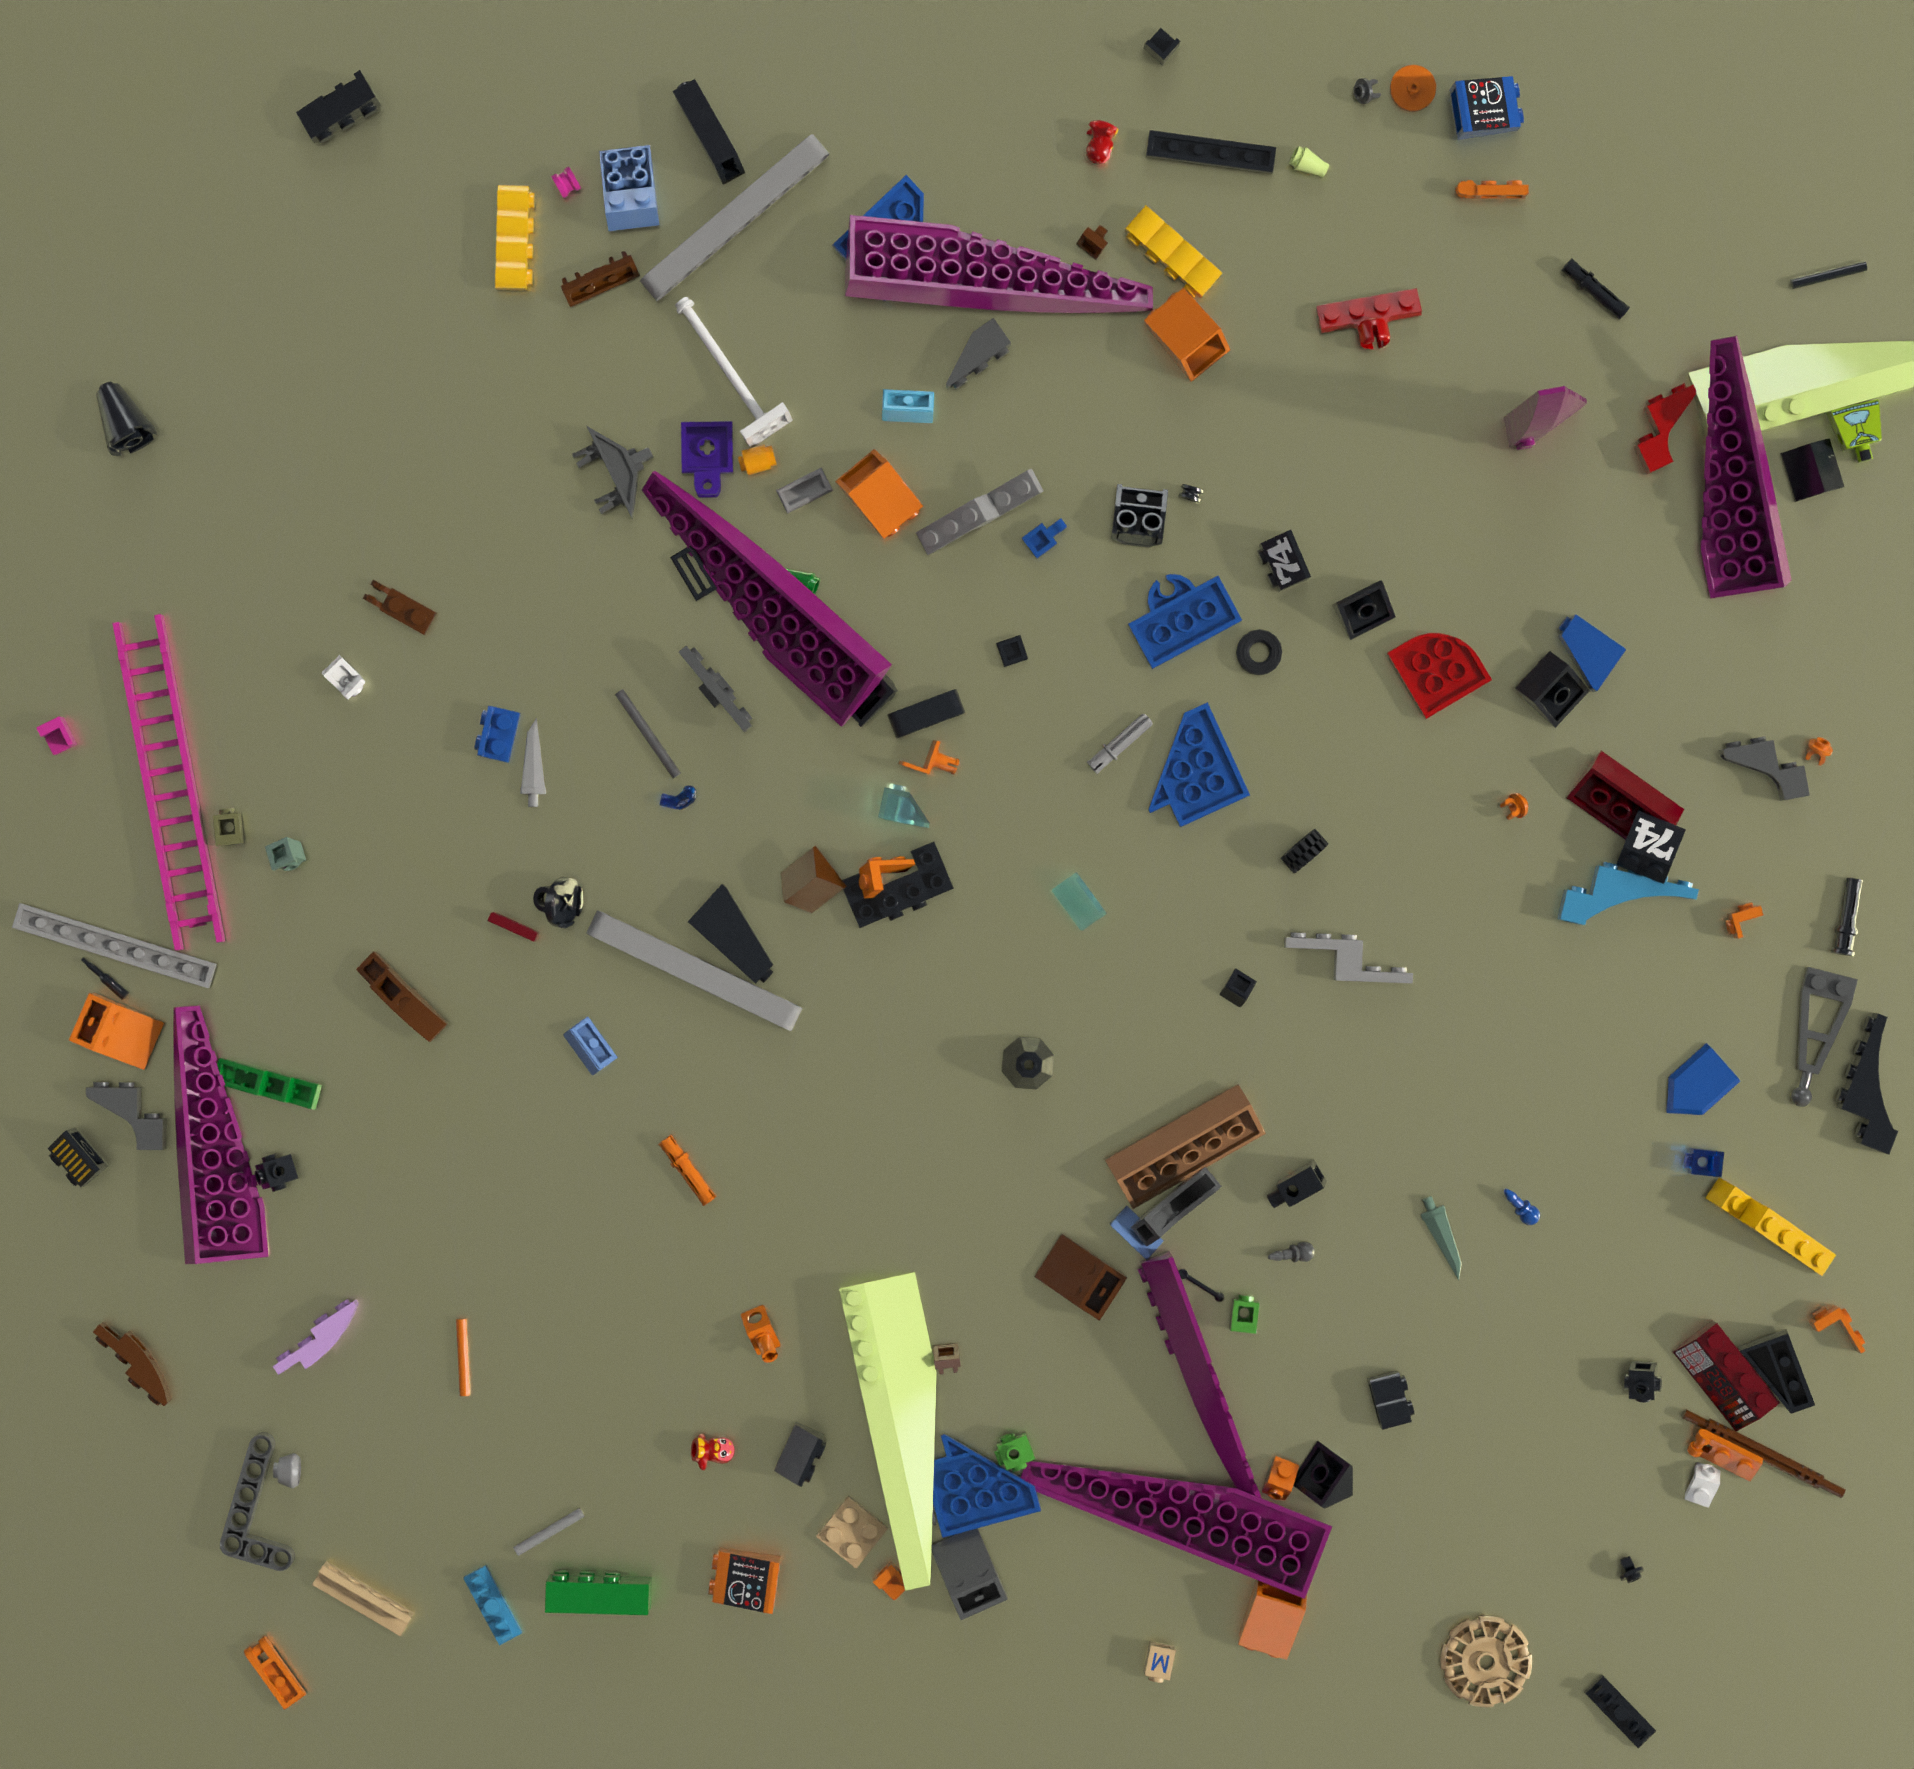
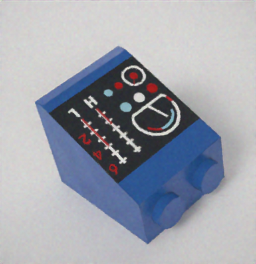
M1513 76L1455 81L1449 90L1457 140L1518 131L1521 127L1520 123H1524L1523 110L1518 108L1516 99L1520 98L1519 85L1514 83Z

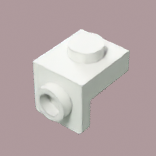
M340 655L322 672V675L347 700L351 696L358 695L365 684L362 676Z
M1697 1462L1694 1468V1476L1685 1492V1500L1709 1508L1720 1486V1470L1712 1465Z

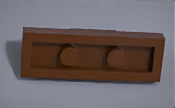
M622 251V259L614 261L611 256L609 257L610 264L595 268L582 277L576 272V279L567 282L565 277L562 278L563 285H561V289L569 306L572 307L639 277L640 274L631 255H627L625 251Z

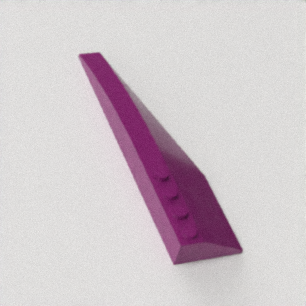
M850 215L845 270V296L1019 312L1110 313L1153 310L1152 286L1123 277L1119 279L1112 278L1107 275V272L1098 270L1096 273L1083 269L1081 264L1073 262L1070 265L1060 262L1061 258L1022 246L1015 248L1007 245L1006 241L999 239L995 242L982 238V234L973 231L971 234L959 231L960 227L954 225Z
M652 472L642 488V492L660 516L667 518L674 535H679L687 545V548L691 545L696 550L705 565L704 569H706L717 588V593L723 601H728L733 607L734 612L732 613L738 621L742 620L750 630L748 634L752 640H757L764 649L762 651L763 655L842 727L877 687L892 664L762 548L682 488L658 472Z

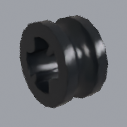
M1182 484L1183 492L1179 493L1178 497L1200 503L1199 495L1203 494L1204 490Z

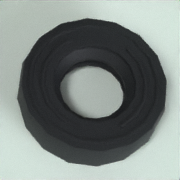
M1261 629L1250 631L1238 643L1236 650L1237 660L1241 667L1250 674H1268L1276 669L1281 661V643L1269 631ZM1260 642L1268 647L1269 656L1264 662H1255L1250 657L1249 651L1253 644Z

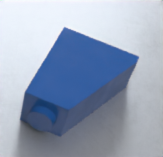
M1575 614L1571 618L1567 616L1558 628L1561 630L1558 638L1589 690L1597 692L1626 649Z

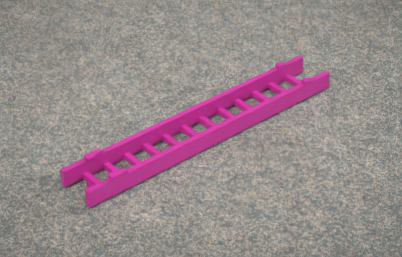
M157 614L154 615L158 633L157 639L126 644L122 623L115 622L112 624L165 896L174 949L178 951L184 949L180 927L189 926V928L204 926L207 925L206 922L212 921L216 943L225 942V935L164 616ZM159 645L163 664L137 669L130 668L127 651ZM165 670L168 689L135 694L132 676ZM170 696L173 714L140 720L137 701ZM174 721L178 739L145 745L142 726ZM179 746L182 764L150 770L147 751ZM184 771L187 789L159 795L154 794L151 777ZM189 796L192 814L159 820L156 802ZM189 821L194 822L196 840L164 845L161 827ZM198 846L201 865L169 871L166 852ZM203 871L206 890L174 896L170 877ZM207 896L209 915L178 920L175 902Z

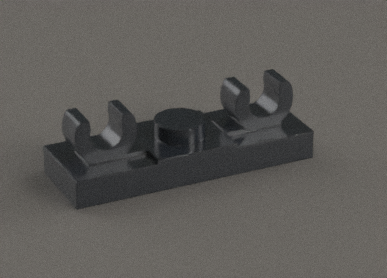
M1603 1675L1584 1692L1637 1748L1641 1747L1656 1732L1651 1724Z

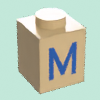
M1149 1641L1143 1670L1144 1675L1148 1676V1680L1163 1683L1164 1679L1170 1681L1176 1653L1175 1646Z

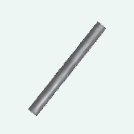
M624 689L617 692L615 696L671 777L674 779L680 775V770Z

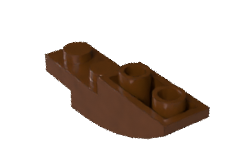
M373 951L356 969L371 985L370 988L400 1018L428 1042H431L448 1025L414 988H410L377 952Z
M102 1322L93 1331L97 1335L95 1339L103 1347H111L116 1352L115 1357L123 1364L127 1365L129 1363L131 1365L125 1372L129 1376L127 1380L137 1389L142 1387L149 1393L147 1397L154 1404L166 1406L171 1401L169 1389L162 1371L149 1350L131 1331L126 1332L121 1337L106 1323Z

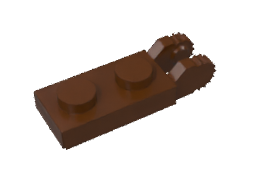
M375 580L371 582L370 585L373 588L388 594L386 599L381 603L370 594H365L362 599L379 607L380 611L421 634H426L437 614L436 612L393 588L389 589Z

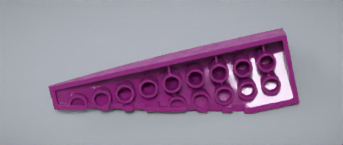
M1737 336L1711 340L1709 411L1707 413L1708 432L1705 449L1704 515L1702 517L1703 536L1701 540V553L1710 599L1783 588L1792 581L1769 464Z

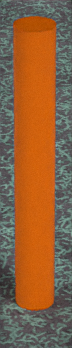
M456 1319L460 1396H470L466 1319Z

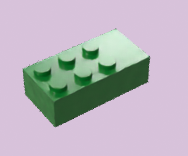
M556 1570L554 1574H549L546 1580L545 1613L648 1615L651 1609L652 1577L620 1576V1572L614 1571L605 1572V1576L595 1575L594 1571H580L579 1575H569L567 1570Z

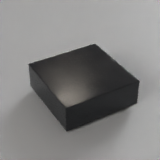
M1021 635L996 643L1004 667L1028 660Z

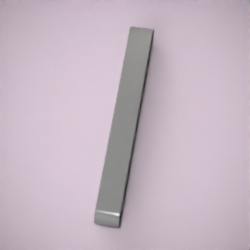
M813 134L808 136L651 269L640 280L642 285L656 301L660 300L822 163L830 153Z
M597 910L586 932L600 941L789 1031H792L803 1009Z

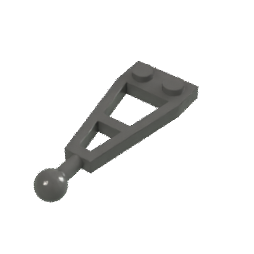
M1806 967L1800 991L1797 1070L1803 1072L1799 1087L1795 1088L1791 1095V1099L1796 1106L1805 1107L1812 1100V1094L1809 1090L1812 1074L1819 1075L1852 1005L1858 979ZM1810 994L1842 1002L1828 1034L1808 1030ZM1807 1038L1824 1042L1814 1065L1806 1064Z

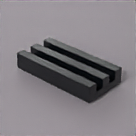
M691 545L689 548L686 547L670 557L696 602L717 589L706 569H704L702 560ZM688 552L692 553L711 587L706 589L686 555ZM680 557L683 558L702 590L701 593L697 594L677 559Z

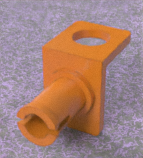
M933 740L923 768L904 761H899L898 764L924 774H930L931 769L935 767L954 775L957 768L949 766L948 763L958 766L959 759L939 753L940 742Z
M764 1305L742 1313L741 1318L746 1333L757 1355H761L766 1363L775 1361L778 1357L775 1348L780 1347L781 1344L770 1323ZM756 1314L762 1315L759 1322L749 1323V1319Z

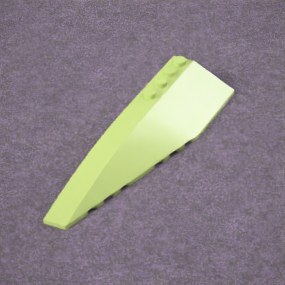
M1914 341L1784 345L1743 357L1761 432L1822 415L1832 410L1914 388ZM1709 367L1688 373L1690 384H1694L1696 388L1694 398L1705 436H1707Z
M914 1272L839 1289L905 1591L929 1586L931 1580L937 1376Z

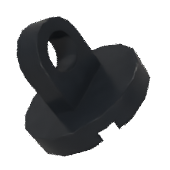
M560 877L551 886L539 887L534 892L533 902L535 907L539 911L545 912L547 921L552 926L568 928L575 923L573 921L575 916L580 915L583 906V891L581 886L577 885L578 881L576 879Z

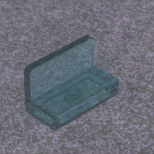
M1077 872L1052 889L1056 898L1080 930H1084L1107 914Z

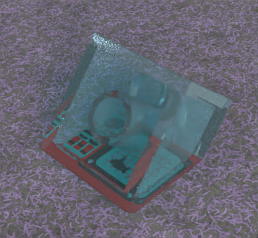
M890 784V788L884 787L878 818L929 828V821L910 792H905V786Z

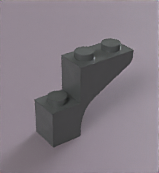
M1763 736L1750 739L1751 744L1741 746L1740 741L1726 743V749L1719 750L1720 757L1723 760L1767 775L1776 785L1780 801L1810 796L1804 766H1797L1796 762L1781 764L1782 769L1779 770L1774 740L1766 741V737Z
M93 1082V1087H86L88 1099L129 1122L135 1132L137 1150L166 1149L167 1118H160V1113H144V1118H141V1087H134V1082H119V1087H109V1082Z
M1204 1167L1177 1185L1160 1203L1149 1209L1130 1228L1147 1247L1161 1238L1179 1220L1222 1186L1208 1169Z

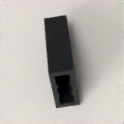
M696 80L681 83L673 91L674 96L724 185L744 174L745 170L735 148Z
M721 884L690 918L688 923L755 984L759 980L764 983L773 973L770 968L774 964L728 888Z

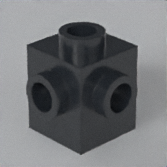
M275 1153L263 1157V1163L255 1165V1179L262 1186V1189L271 1188L272 1192L287 1188L286 1182L298 1179L291 1154L278 1158Z
M1631 1362L1629 1374H1625L1624 1389L1629 1390V1399H1635L1637 1402L1642 1403L1655 1400L1657 1392H1661L1662 1376H1657V1362Z

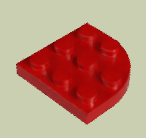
M1441 633L1422 634L1386 653L1425 719L1492 680L1476 652L1461 639Z

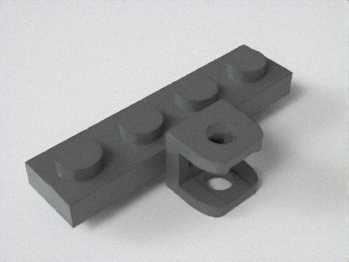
M687 646L679 651L680 655L702 680L703 684L699 687V690L713 707L716 708L721 703L743 732L750 729L752 725L749 721L753 718L744 707L738 709L733 703L737 699L733 695L734 690L720 673H715L711 667L707 670L700 663L704 658L695 647L691 650Z

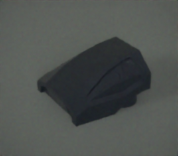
M1117 484L1111 538L1123 545L1152 547L1162 544L1168 490L1156 491L1122 487L1123 484Z

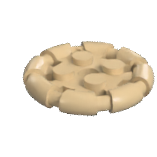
M1484 1615L1472 1621L1467 1619L1449 1634L1451 1637L1447 1644H1444L1442 1647L1440 1666L1441 1669H1444L1446 1685L1459 1699L1464 1698L1469 1701L1468 1704L1489 1708L1494 1707V1704L1503 1702L1505 1704L1511 1701L1524 1689L1522 1686L1525 1680L1529 1679L1532 1670V1654L1528 1652L1527 1645L1529 1643L1526 1637L1514 1624L1509 1625L1500 1617ZM1482 1628L1484 1636L1475 1638L1473 1631ZM1499 1631L1506 1634L1503 1642L1496 1637ZM1459 1642L1465 1644L1462 1653L1455 1650ZM1517 1649L1519 1656L1512 1659L1510 1651ZM1485 1655L1492 1656L1494 1660L1493 1665L1488 1669L1480 1666V1659ZM1461 1665L1463 1673L1455 1674L1454 1667ZM1511 1670L1517 1673L1514 1681L1507 1679ZM1470 1682L1478 1686L1474 1692L1467 1689ZM1498 1686L1500 1692L1491 1694L1489 1688Z

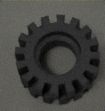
M1314 829L1281 857V860L1293 873H1296L1324 850L1329 843Z

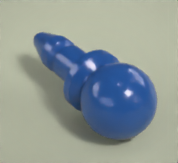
M1509 1189L1504 1190L1507 1200L1516 1208L1515 1213L1520 1216L1524 1224L1534 1225L1539 1221L1540 1211L1537 1207L1531 1205L1528 1200L1523 1201L1515 1192Z

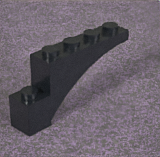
M1873 1013L1871 1017H1867L1864 1023L1863 1030L1866 1032L1863 1040H1859L1854 1050L1856 1058L1854 1063L1849 1064L1846 1070L1845 1078H1847L1844 1088L1841 1087L1837 1093L1836 1102H1838L1836 1108L1864 1118V1122L1859 1123L1855 1132V1137H1857L1856 1143L1889 1155L1898 1131L1893 1129L1886 1112L1879 1080V1051L1888 1017Z

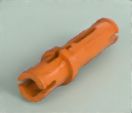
M672 1135L658 1144L670 1159V1165L678 1170L703 1206L716 1197L689 1160L688 1153L683 1152Z

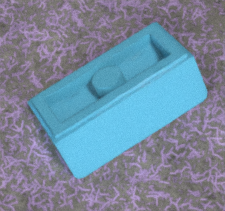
M883 389V421L933 422L934 392Z

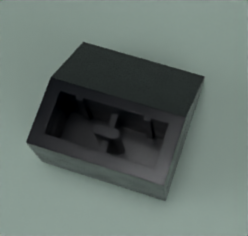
M796 1422L774 1471L802 1487L804 1481L809 1483L815 1471V1465L812 1463L815 1458L820 1460L826 1447V1442L823 1441L824 1434Z

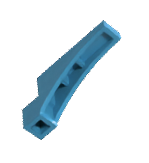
M1604 862L1603 866L1595 867L1589 894H1586L1587 889L1572 886L1571 890L1564 889L1557 919L1585 925L1586 920L1625 901L1652 896H1676L1697 899L1699 889L1692 888L1693 883L1678 880L1677 884L1667 882L1668 877L1663 884L1630 870L1628 872L1618 870L1619 866L1616 864Z

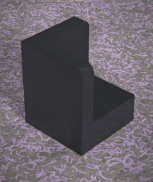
M1160 28L1150 40L1146 41L1143 49L1163 65L1176 51L1181 41L1178 38L1174 40Z

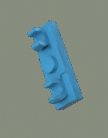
M487 1565L463 1577L499 1646L522 1634L518 1622Z

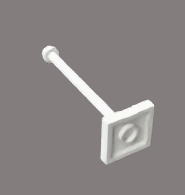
M684 297L675 304L677 313L685 315L755 417L753 423L740 431L748 446L753 448L793 421L783 402L769 412L764 413L692 309L694 302L689 300L688 297Z

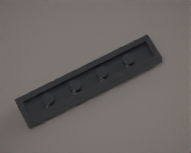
M1150 130L1146 157L1272 174L1276 147Z

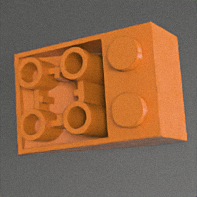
M94 992L88 994L69 1041L145 1070L165 1023Z

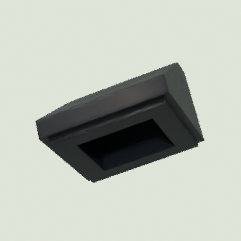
M1235 968L1221 990L1220 996L1234 1005L1242 1007L1257 981Z

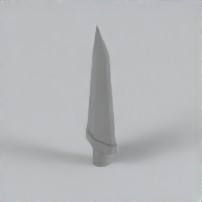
M537 718L527 732L522 785L520 788V794H528V807H538V794H546Z

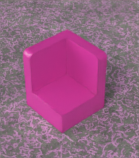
M58 716L36 727L40 736L45 738L53 755H57L77 745L64 717Z

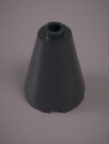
M107 382L102 384L96 396L109 453L113 456H122L121 451L129 450L130 453H133L154 440L152 434L157 435L155 427L118 383Z

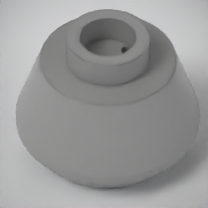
M296 1453L279 1458L278 1463L274 1462L273 1478H278V1483L289 1488H295L299 1485L301 1459Z

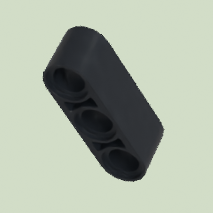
M957 689L892 712L887 716L897 739L964 714L965 710Z

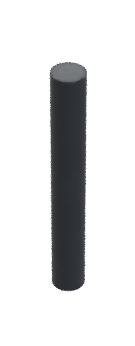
M1861 261L1790 279L1791 287L1795 289L1867 271L1866 261Z

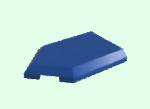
M1707 1043L1668 1077L1666 1113L1703 1115L1740 1082L1734 1072Z

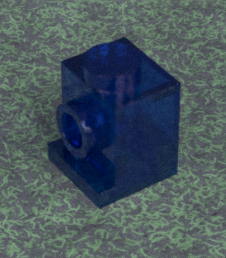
M1690 1148V1153H1685L1684 1168H1688L1689 1174L1722 1177L1724 1152L1720 1150ZM1700 1157H1704L1706 1159V1164L1704 1166L1698 1165V1159Z

